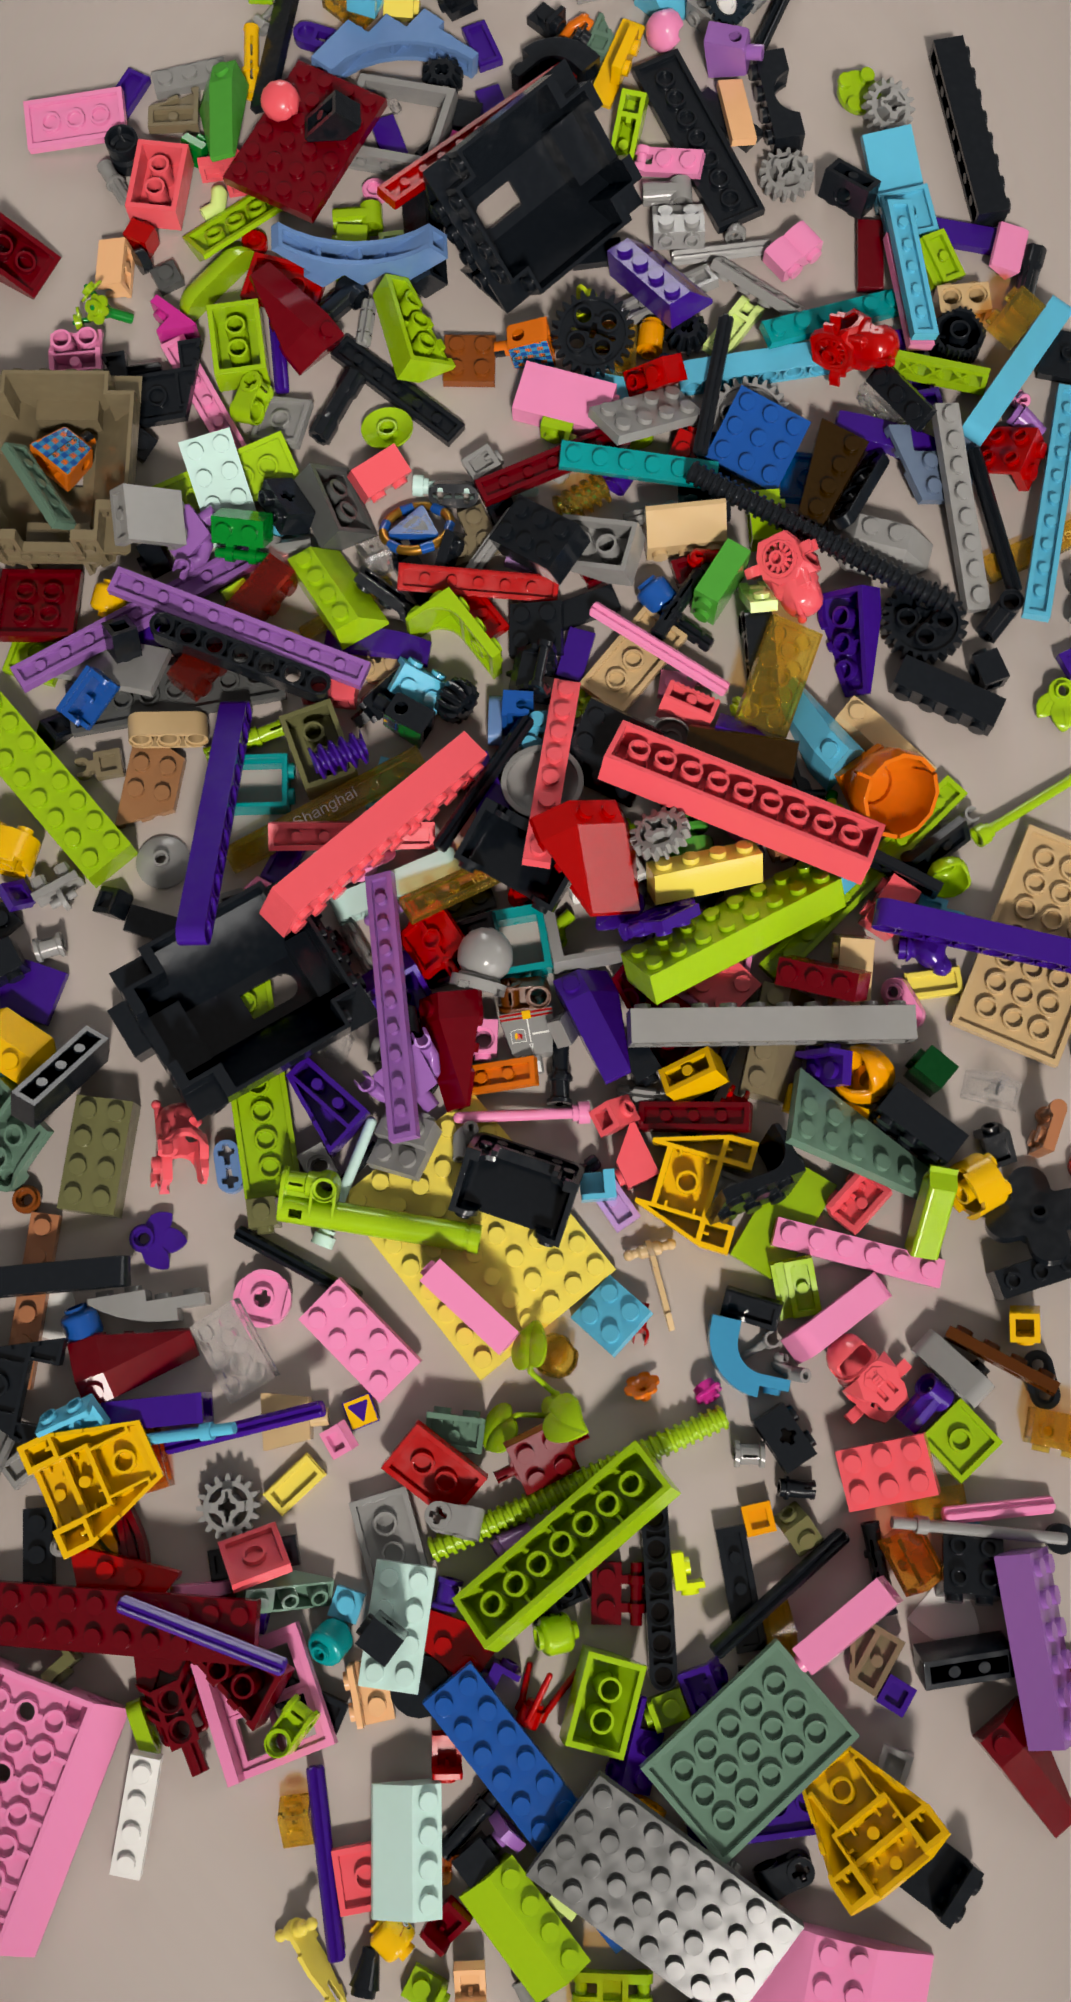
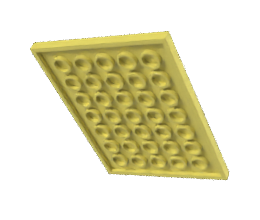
M472 1095L469 1107L452 1113L447 1112L435 1121L442 1134L419 1182L375 1169L350 1189L345 1203L467 1222L470 1225L471 1223L482 1225L478 1254L468 1253L465 1250L456 1251L368 1236L481 1381L511 1357L514 1341L500 1356L422 1284L420 1279L423 1275L420 1272L431 1260L436 1263L441 1259L519 1332L535 1320H539L545 1329L605 1280V1278L616 1271V1269L571 1213L558 1248L540 1245L533 1236V1229L483 1212H479L477 1216H472L470 1219L458 1217L455 1212L448 1210L462 1163L453 1161V1134L464 1123L454 1122L453 1116L457 1112L488 1111L476 1095ZM497 1122L477 1123L479 1132H486L511 1140Z

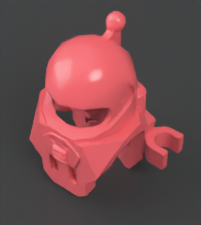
M783 530L758 543L757 565L743 570L747 581L762 577L763 581L773 591L774 596L779 599L784 610L791 616L798 618V622L804 624L807 621V617L814 615L823 605V592L819 585V576L817 574L822 569L818 555L814 552L819 549L816 539L801 540L800 542L798 537H795L788 530Z
M154 1100L151 1106L154 1109L157 1142L156 1157H151L150 1187H155L157 1183L159 1195L170 1193L169 1186L173 1180L172 1160L177 1158L191 1161L197 1173V1181L200 1184H207L209 1176V1144L207 1134L198 1129L203 1123L202 1119L197 1121L185 1103H172L163 1108L160 1101ZM190 1136L197 1139V1141L188 1142L185 1137Z
M852 1333L843 1334L829 1345L826 1352L827 1366L842 1387H844L842 1390L844 1395L855 1404L843 1416L850 1425L860 1419L863 1414L868 1419L885 1424L909 1401L907 1389L901 1377L912 1366L905 1359L895 1365L885 1351L878 1354L860 1337Z

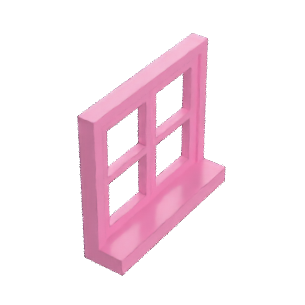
M299 1621L259 1637V1644L267 1650L284 1643L288 1644L300 1683L285 1688L277 1703L290 1699L296 1693L298 1695L303 1693L307 1706L311 1710H318L321 1713L314 1725L316 1734L304 1738L292 1754L282 1758H273L268 1754H264L250 1760L237 1720L243 1716L229 1706L226 1702L228 1699L216 1686L213 1687L205 1679L207 1676L197 1665L190 1664L227 1787L236 1785L248 1778L338 1742ZM275 1707L269 1716L272 1726L278 1719ZM279 1733L276 1738L279 1749L285 1750L287 1745L284 1735Z

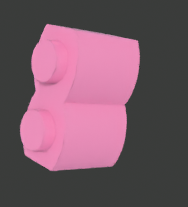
M802 220L791 227L784 236L779 237L766 248L763 262L782 282L787 281L789 278L795 279L801 273L803 266L808 263L813 264L819 259L822 254L823 241Z

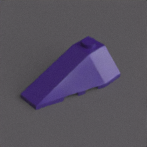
M861 584L823 593L824 600L822 607L818 610V621L821 630H825L829 642L827 643L828 650L833 653L837 664L835 670L844 696L850 698L853 695L871 694L882 615L880 588Z
M577 969L554 980L553 984L557 998L564 1010L567 1011L578 1036L604 1083L607 1085L631 1073L620 996L608 972Z

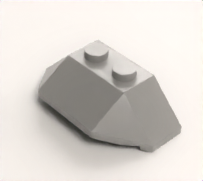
M861 513L855 522L846 529L838 530L831 520L829 522L827 531L833 530L835 535L841 534L842 539L845 540L847 537L849 538L848 542L853 543L854 541L857 543L856 546L860 547L862 545L864 550H872L871 553L873 555L878 553L879 558L883 559L885 557L887 562L893 561L895 566L901 565V569H909L910 574L914 572L916 574L922 573L928 568L933 544L913 526ZM840 559L837 561L844 571L865 576L864 571L859 573L857 572L858 568L854 567L852 569L850 564L846 563L844 565Z

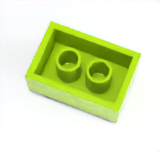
M258 298L206 305L214 375L220 392L238 390L242 377L249 371H257L262 376V381L271 385L263 315Z

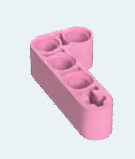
M872 1272L780 1341L797 1365L824 1350L888 1300L892 1294L878 1275Z

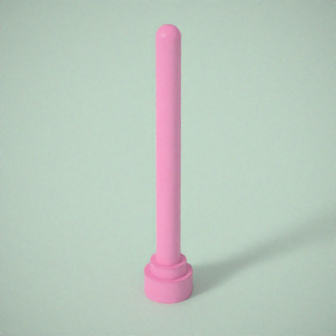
M577 1101L576 1104H572L569 1108L457 1112L454 1114L453 1120L456 1123H465L467 1121L483 1123L572 1119V1122L577 1121L578 1124H590L591 1117L588 1113L590 1112L589 1101Z

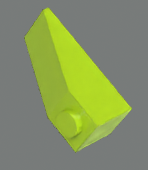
M622 88L611 141L617 156L630 154L633 161H635L636 146L640 142L649 102L646 92Z

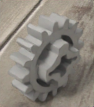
M890 77L887 81L881 78L878 82L872 84L868 88L869 91L863 95L866 102L861 105V108L866 110L867 113L862 118L869 119L868 129L873 126L875 127L874 132L908 125L913 121V117L910 114L915 111V108L910 106V103L914 100V97L907 96L910 89L907 87L903 90L901 88V80L894 84L893 77ZM882 92V95L877 99L878 94Z
M787 147L786 152L782 153L780 148H778L776 155L769 152L767 160H762L758 179H760L759 186L760 188L765 187V195L773 194V201L780 197L782 198V203H785L787 198H790L792 202H796L797 195L804 198L805 192L810 191L814 178V172L812 171L813 163H807V155L800 157V150L791 153L790 147Z
M663 806L658 812L655 808H652L650 815L641 814L643 820L634 821L635 829L629 831L631 835L629 840L637 856L642 855L646 861L652 856L655 862H658L660 856H664L668 860L669 854L672 852L678 855L680 853L678 848L680 846L686 847L688 844L685 839L692 836L689 831L691 826L684 812H678L676 807L668 811L666 806Z
M226 1473L225 1481L220 1476L214 1477L215 1485L211 1483L204 1485L208 1491L207 1494L201 1493L198 1495V1498L204 1501L203 1505L196 1507L197 1511H203L204 1516L199 1518L198 1521L199 1523L207 1521L208 1526L205 1531L208 1533L215 1529V1538L217 1539L221 1538L223 1533H226L227 1539L233 1537L234 1532L237 1535L245 1532L244 1527L252 1530L255 1526L251 1520L261 1517L258 1512H255L256 1508L263 1505V1502L255 1500V1497L260 1494V1490L252 1492L250 1488L254 1482L250 1480L244 1484V1475L239 1474L233 1480L232 1473ZM223 1487L220 1498L217 1501H211L214 1494ZM237 1488L244 1492L247 1499H243L237 1494ZM229 1498L230 1503L236 1505V1509L230 1511V1514L229 1509H224L223 1504L228 1502ZM248 1511L245 1519L236 1526L238 1522L237 1517L240 1513ZM213 1513L222 1519V1525L214 1519Z

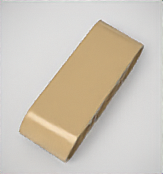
M200 711L134 712L128 716V742L135 748L202 747L209 742L208 717Z

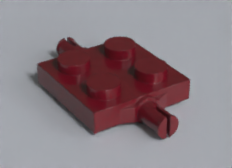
M543 1423L503 1442L508 1453L509 1465L493 1473L498 1483L515 1475L522 1483L528 1496L581 1469L575 1457L574 1445L590 1437L586 1434L570 1442L554 1443L546 1439L543 1433Z

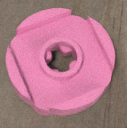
M258 1269L243 1277L236 1285L233 1294V1304L238 1315L246 1324L257 1328H268L280 1324L288 1315L293 1300L289 1282L279 1273L268 1269ZM263 1290L268 1291L267 1296L271 1297L269 1303H265L264 1307H260V1303L258 1300H255L257 1294L261 1295Z

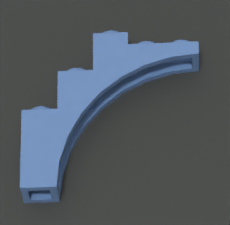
M424 8L407 26L385 14L369 32L348 19L311 56L312 66L344 80L361 69L379 63L398 60L428 62L429 58L436 60L437 55L441 58L449 55L451 60L457 59L459 66L462 67L463 75L472 79L478 72L479 53L445 32L444 21Z
M280 222L271 226V250L304 268V277L321 287L327 286L344 275L362 286L384 273L407 277L411 280L448 259L447 235L429 223L414 231L396 237L370 241H343L316 237L294 230Z

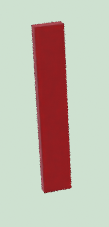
M398 562L397 590L435 593L450 587L455 595L535 602L558 600L559 585L540 574Z

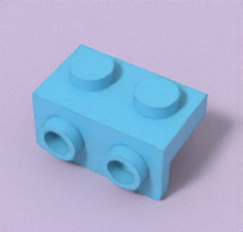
M400 656L398 659L400 666L387 689L393 694L401 692L437 713V710L434 708L437 702L436 697L440 694V689L445 686L447 676L436 669H432L430 672L422 668L424 664L409 656L408 660Z
M89 1394L83 1398L76 1397L65 1406L56 1410L49 1409L44 1412L39 1418L35 1434L40 1438L53 1432L108 1425L111 1420L94 1395Z

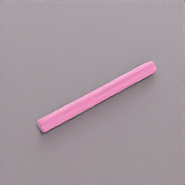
M595 602L591 606L589 615L716 694L724 696L728 691L730 683L600 602Z

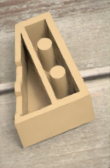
M833 933L831 945L832 964L872 972L867 1000H864L870 1001L875 939L867 935ZM831 997L827 1000V1006H832L833 1002L846 1000ZM849 1001V1002H850V1005H860V1002H863V1001H859V1002H851V1001Z

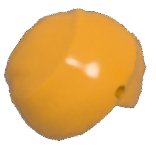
M856 1044L845 1049L853 1051L851 1085L835 1087V1089L848 1102L871 1105L883 1098L890 1090L895 1081V1069L890 1059L875 1046Z

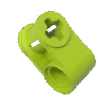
M249 371L242 377L234 400L230 404V417L235 422L259 425L264 420L266 410L274 396V389L270 384L262 381V376L257 371Z
M297 1693L284 1706L279 1718L264 1739L265 1751L273 1758H282L292 1754L314 1727L321 1715L318 1710L313 1711L300 1701L301 1696ZM279 1733L283 1734L287 1739L285 1750H281L277 1746L276 1738Z

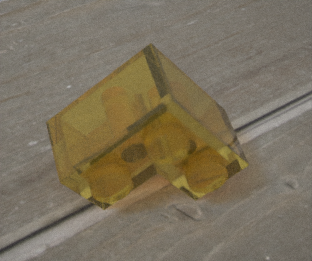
M1023 285L1019 288L1014 286L1004 297L1007 303L1000 311L995 308L985 320L988 323L985 329L1008 350L1014 347L1029 329L1030 324L1046 307L1044 303Z

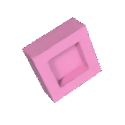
M345 1419L319 1434L333 1460L359 1445Z

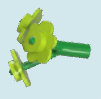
M99 280L96 284L91 281L89 284L84 285V289L81 292L85 295L81 301L85 303V310L88 315L83 318L80 308L75 307L77 314L73 315V325L79 331L85 327V323L94 322L97 325H102L107 318L132 324L134 314L112 308L108 304L107 297L96 292L102 281Z

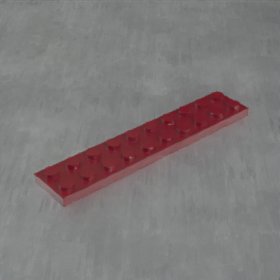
M0 1580V1646L251 1666L118 1613L116 1607L119 1599L124 1595L252 1645L259 1646L261 1599Z

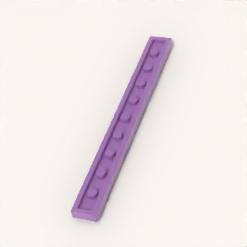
M237 546V549L249 550V547ZM214 558L202 567L188 572L186 579L177 578L167 583V585L204 598L261 566L260 563L252 565L248 564V561L236 560L235 562H226L224 558ZM130 603L11 666L10 669L26 693L107 650L102 622L127 615L138 628V632L150 627V619L157 612Z
M120 566L117 567L107 588L110 595L157 613L171 614L326 673L330 679L361 690L371 668V662Z
M388 870L366 876L365 884L388 1139L392 1144L421 1137L395 874Z

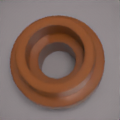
M31 1185L22 1186L14 1192L12 1197L14 1208L23 1214L35 1212L40 1207L42 1201L40 1191ZM26 1195H31V1203L25 1205L24 1197Z

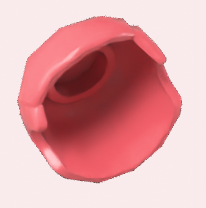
M282 79L269 82L261 94V107L268 118L280 122L288 120L292 115L298 113L301 99L296 88L290 82Z

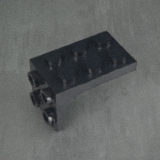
M779 1123L771 1125L758 1147V1153L766 1165L767 1173L721 1189L705 1214L710 1225L720 1221L722 1224L728 1223L743 1212L752 1214L758 1211L762 1205L769 1202L771 1205L780 1203L790 1194L805 1173L806 1168L803 1158L797 1154L791 1144L785 1143L787 1131Z

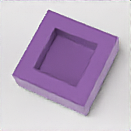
M498 1810L488 1818L495 1830L492 1836L502 1848L509 1846L518 1854L526 1846L516 1826Z

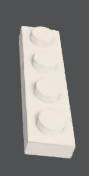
M133 1749L130 1754L109 1875L138 1881L143 1875L164 1756L162 1754Z

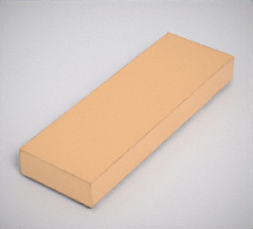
M718 80L716 88L731 147L756 145L757 135L743 80Z

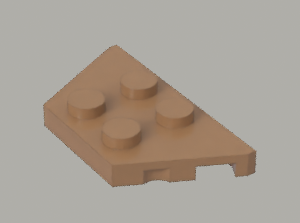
M132 747L115 822L117 828L123 829L126 828L127 824L142 821L143 823L153 820L156 816L176 813L186 767L184 757L171 748Z

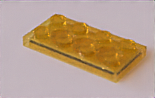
M772 614L734 719L780 738H786L823 634L779 615Z

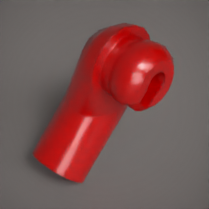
M695 548L687 555V563L692 568L696 566L701 567L705 563H712L720 550Z

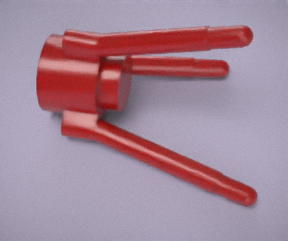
M531 1661L527 1662L520 1696L515 1706V1709L519 1711L516 1719L521 1726L536 1731L540 1723L545 1724L549 1713L573 1683L576 1669L566 1679L543 1710L544 1704L541 1701L553 1675L552 1673L546 1675L535 1699L528 1697L527 1701H525L533 1666Z

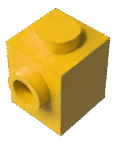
M1010 1305V1342L1023 1346L1041 1343L1040 1306Z

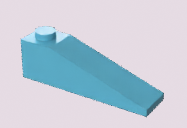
M792 677L779 692L780 709L794 740L800 741L799 751L809 773L826 791H830L837 783L834 774L859 757L864 750L795 677Z

